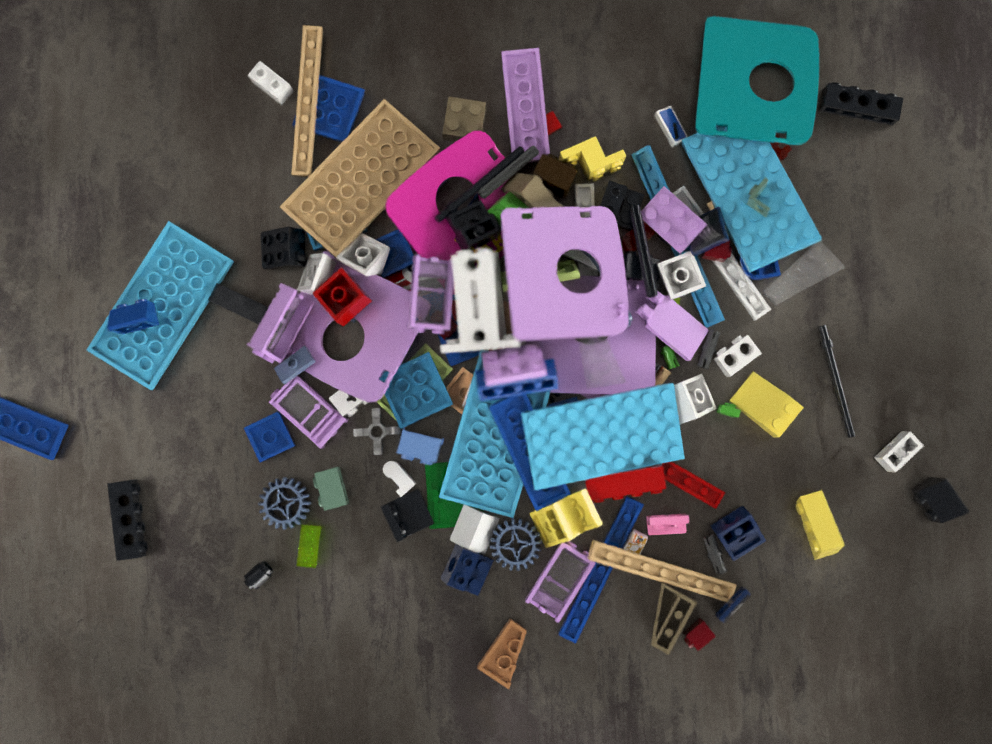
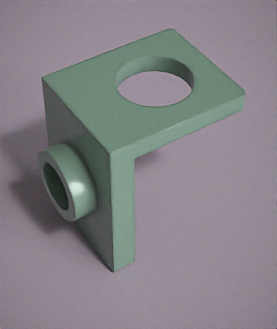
M764 178L759 186L757 184L753 186L749 192L750 197L747 202L748 206L764 217H767L770 208L756 198L765 189L768 182L767 178Z

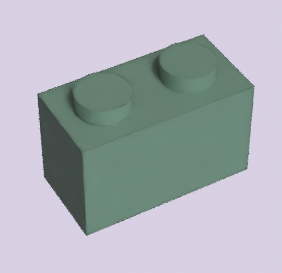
M340 466L314 473L313 483L315 488L319 490L318 502L324 511L349 504Z

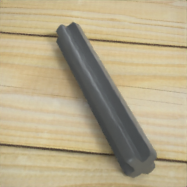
M535 146L527 149L478 191L482 199L488 197L539 154V150Z

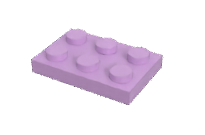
M665 186L641 211L643 221L680 254L707 226L701 218Z
M540 343L482 352L487 386L547 376Z

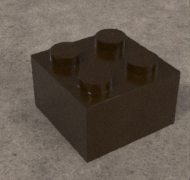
M542 154L533 175L539 176L545 188L549 189L553 194L566 199L578 170L569 162L562 163L558 161V158L552 154Z

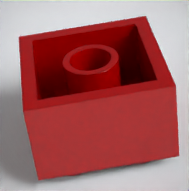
M342 267L312 293L330 316L343 327L372 302L352 276Z

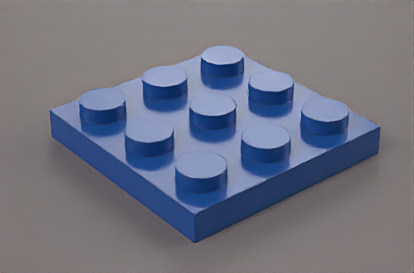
M319 75L315 134L342 143L351 134L365 90ZM296 115L292 124L293 127H295Z

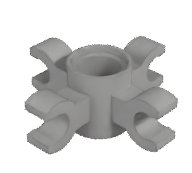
M372 408L373 424L368 428L353 429L354 437L369 436L373 439L374 455H382V439L386 435L401 434V429L399 426L385 427L381 424V408ZM375 426H379L382 429V434L379 437L373 435L372 431Z

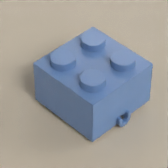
M405 428L402 429L397 451L398 454H401V458L411 461L414 458H418L420 463L426 465L438 462L441 446L445 438L439 439L408 431Z

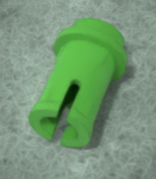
M669 346L661 348V354L665 358L668 370L680 366L674 350Z

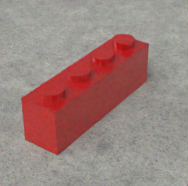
M662 464L585 480L587 492L593 503L604 502L606 498L619 500L623 499L625 495L639 497L644 492L658 494L663 489H666Z

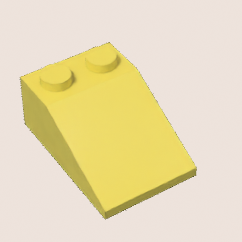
M754 371L729 400L757 425L776 438H779L804 408L788 394Z

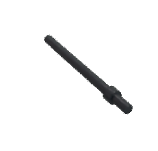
M519 146L457 199L446 204L445 209L434 217L435 220L440 223L448 215L457 212L459 206L522 155L524 149Z
M819 326L822 338L821 346L822 349H825L848 438L854 437L856 435L832 348L834 344L829 337L827 326Z

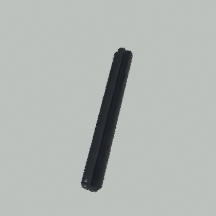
M639 204L631 205L629 210L646 295L648 298L656 297L658 292L641 208Z

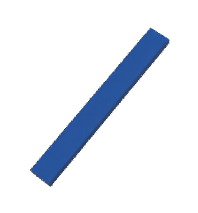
M626 496L603 543L623 549L644 504ZM595 563L558 633L559 636L576 644L613 567Z

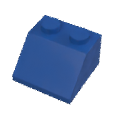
M147 299L136 300L133 305H117L116 309L110 310L107 325L108 331L123 335L158 326L159 321L154 303L147 301Z

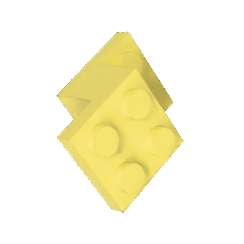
M595 136L561 151L559 161L562 163L569 162L574 166L579 161L587 181L592 179L597 181L603 178L605 173L610 172L612 174L619 171L625 161L626 154L624 150L605 157Z
M586 488L572 493L538 511L534 510L529 513L537 531L540 533L545 548L570 541L583 532L603 524Z

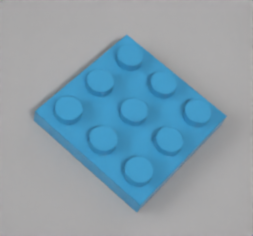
M429 352L400 365L385 392L386 399L400 429L454 405ZM384 372L380 381L385 382L390 372Z

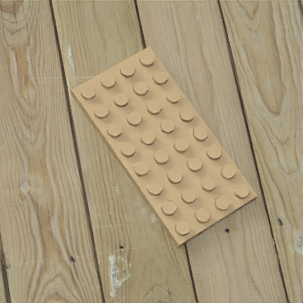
M384 99L290 195L280 208L336 258L385 209L388 196L414 172L435 157L440 151V147Z

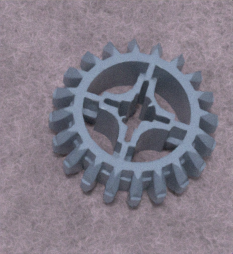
M283 477L282 483L277 478L275 479V484L269 482V488L264 487L262 489L266 495H259V498L264 499V502H258L259 506H264V509L259 510V512L266 513L263 520L270 518L268 525L276 522V529L281 524L283 530H286L288 525L292 529L295 527V523L297 525L302 523L300 518L304 520L307 518L303 512H310V509L305 507V505L311 504V501L305 500V498L310 497V494L304 495L303 492L307 488L303 487L300 489V481L294 485V478H291L288 482L287 477ZM283 487L293 490L297 496L289 497L286 491L283 490ZM277 490V501L271 505V497ZM293 500V502H290L286 505V508L285 506L277 507V505L281 504V502ZM299 502V509L295 516L292 517V506ZM278 509L282 511L283 516H286V519H282L275 515L273 510Z
M511 518L512 524L509 525L508 521L504 520V528L500 524L497 525L498 529L501 530L500 532L493 530V534L497 538H490V541L496 542V544L490 545V549H496L492 556L499 555L496 562L499 563L503 560V568L508 563L510 564L509 570L512 571L513 565H516L517 571H520V564H523L524 568L527 569V561L532 565L534 564V561L531 559L532 556L537 559L539 558L535 551H541L542 549L536 546V544H541L542 540H535L540 533H532L536 529L534 525L530 529L527 528L530 524L529 521L522 525V518H519L518 524H515V519ZM517 529L527 532L531 540L519 538ZM511 530V539L500 543L502 535ZM514 535H516L518 543H521V546L518 545L517 554L514 546H510V543H513ZM532 546L530 552L520 559L521 549ZM501 549H510L514 553L515 560L506 557Z

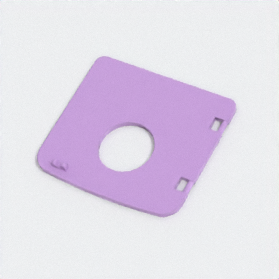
M601 206L507 208L503 210L500 219L512 333L515 339L524 341L615 336L626 330L629 322L626 273L616 217L611 210ZM580 212H590V218H581ZM532 213V219H522V214ZM570 250H582L595 258L600 268V281L594 290L578 294L569 291L561 284L556 268L562 254Z
M324 251V254H327L336 262L333 274L342 267L372 300L354 317V319L359 321L364 330L365 339L363 347L355 357L349 360L336 361L330 358L323 347V335L328 325L334 319L314 295L300 292L305 299L312 301L314 305L285 358L287 359L305 345L316 361L304 370L305 372L351 396L366 402H376L385 394L390 381L396 374L418 333L413 332L412 328H407L411 292L379 275L365 276L337 261L328 251ZM417 295L415 318L419 319V321H424L431 306L426 299ZM385 370L390 372L385 382L380 381Z
M580 276L579 279L562 281L561 284L571 292L584 294L591 292L597 287L600 276ZM626 280L628 310L632 315L633 321H631L630 327L626 328L621 334L608 336L603 342L595 345L580 343L575 338L526 340L525 345L540 343L544 360L554 358L559 389L551 390L550 393L611 395L655 386L656 336L644 326L646 321L635 313L637 308L644 304L653 310L656 307L645 298L646 290L643 280Z

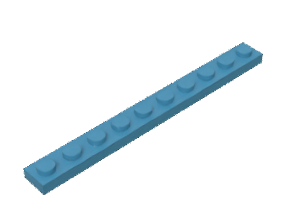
M650 145L631 154L651 200L663 186L668 189ZM688 246L680 254L673 247H671L675 257L690 251V248ZM695 256L706 287L692 292L691 295L707 328L725 319L699 258Z

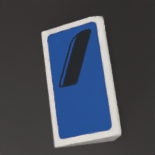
M671 106L655 112L654 116L672 148L679 145L682 139L688 137Z

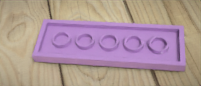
M539 48L501 51L511 153L519 146L524 149V152L531 146H535L539 150V154L528 163L539 162L542 154H550Z

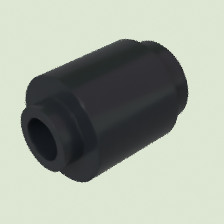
M258 562L244 575V583L248 588L257 590L271 577L274 571L267 562Z

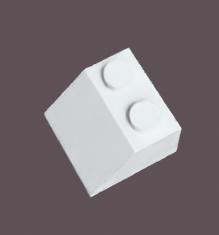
M703 374L674 384L680 424L697 419L717 409Z

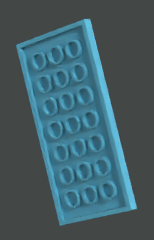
M716 126V130L727 131V127ZM699 133L682 139L681 144L714 207H720L726 222L725 228L749 273L821 241L820 233L770 142L728 138L718 135H702ZM764 178L768 179L767 185L756 199L770 208L767 217H764L747 205L750 190L755 184L759 186Z
M168 221L113 309H116V306L120 304H128L129 306L135 304L136 300L147 299V301L153 302L155 305L159 325L122 335L108 331V315L86 350L149 390H154L209 303L208 299L216 283L221 284L235 261Z
M480 350L475 371L484 369L482 352H488L489 350ZM474 371L439 498L514 518L523 483L488 408L489 405L504 398L480 401L476 372ZM551 390L526 394L533 410L546 408Z
M671 382L521 412L534 490L685 459L674 383Z

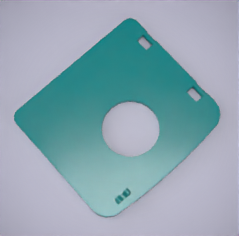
M716 16L708 17L704 26L695 130L702 135H718L736 139L778 142L788 145H802L806 143L813 133L819 87V39L815 31L804 26ZM763 63H776L783 66L793 78L792 93L787 98L775 102L759 98L752 91L749 84L751 71ZM716 126L727 127V131H718ZM776 133L786 134V138H778L775 136Z

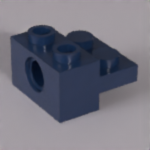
M744 506L739 507L711 525L712 530L733 562L766 541L754 518Z
M456 544L440 579L450 587L478 596L494 560Z

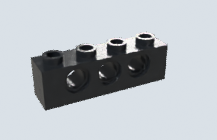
M832 82L828 83L822 90L819 111L893 126L900 120L904 98L897 97L893 93L881 94L877 90L866 91L861 90L857 86L845 87L841 86L840 83ZM839 96L844 97L846 102H842ZM858 100H862L864 106L860 105ZM877 103L882 105L883 110L877 107Z
M137 479L107 483L116 561L146 556L148 546L147 542L144 541L145 524L141 517L143 506L139 501L141 488L139 483H137ZM125 495L129 498L128 505L123 501ZM127 515H130L132 518L131 524L126 522ZM129 534L134 537L133 543L128 541Z

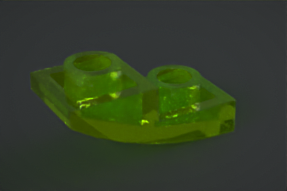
M301 525L297 566L316 568L321 526Z

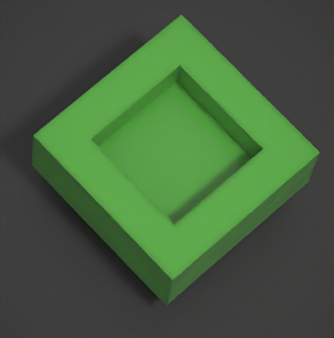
M725 402L724 405H718L716 413L739 418L741 410L735 409L736 405Z

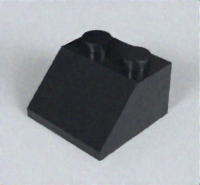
M930 477L912 489L915 494V500L925 508V514L932 522L945 523L969 513L965 504L945 478Z

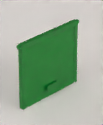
M449 462L433 463L432 465L425 464L428 510L434 521V524L429 526V529L455 527L464 505L439 498Z

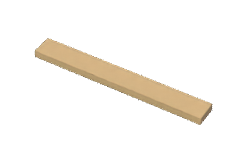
M303 25L292 176L309 177L312 174L323 35L322 26Z
M592 540L587 556L588 560L725 602L734 595L737 586L725 580Z

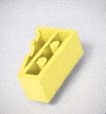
M823 491L799 497L796 501V509L798 514L801 515L814 560L838 553L845 545Z

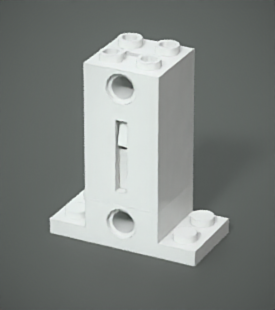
M483 248L476 249L477 253L463 250L457 251V255L451 256L459 338L446 340L447 344L441 345V353L520 347L526 344V340H517L513 334L506 335L499 252ZM476 260L478 261L477 268L474 265ZM481 331H483L485 334L484 339L481 336Z

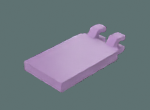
M657 291L658 295L656 297L648 298L646 295L645 298L656 307L653 310L644 304L639 306L635 313L646 321L644 326L684 360L690 361L709 330L673 299L670 300L668 295H662L659 291Z

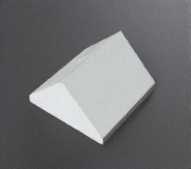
M361 233L336 257V260L365 276L380 275L383 272L390 247Z
M691 251L656 264L670 300L706 287L695 256L691 254Z
M324 253L309 255L297 290L313 295L312 293L332 276L336 262Z
M463 505L450 541L467 550L486 554L490 538L493 536V530L496 529L500 518L468 505Z

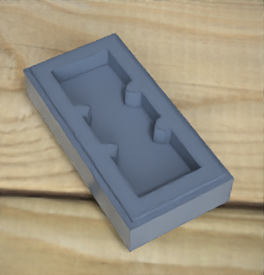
M304 345L274 369L281 382L287 384L316 361L309 349Z

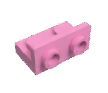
M689 515L646 516L647 534L686 533V523H689Z

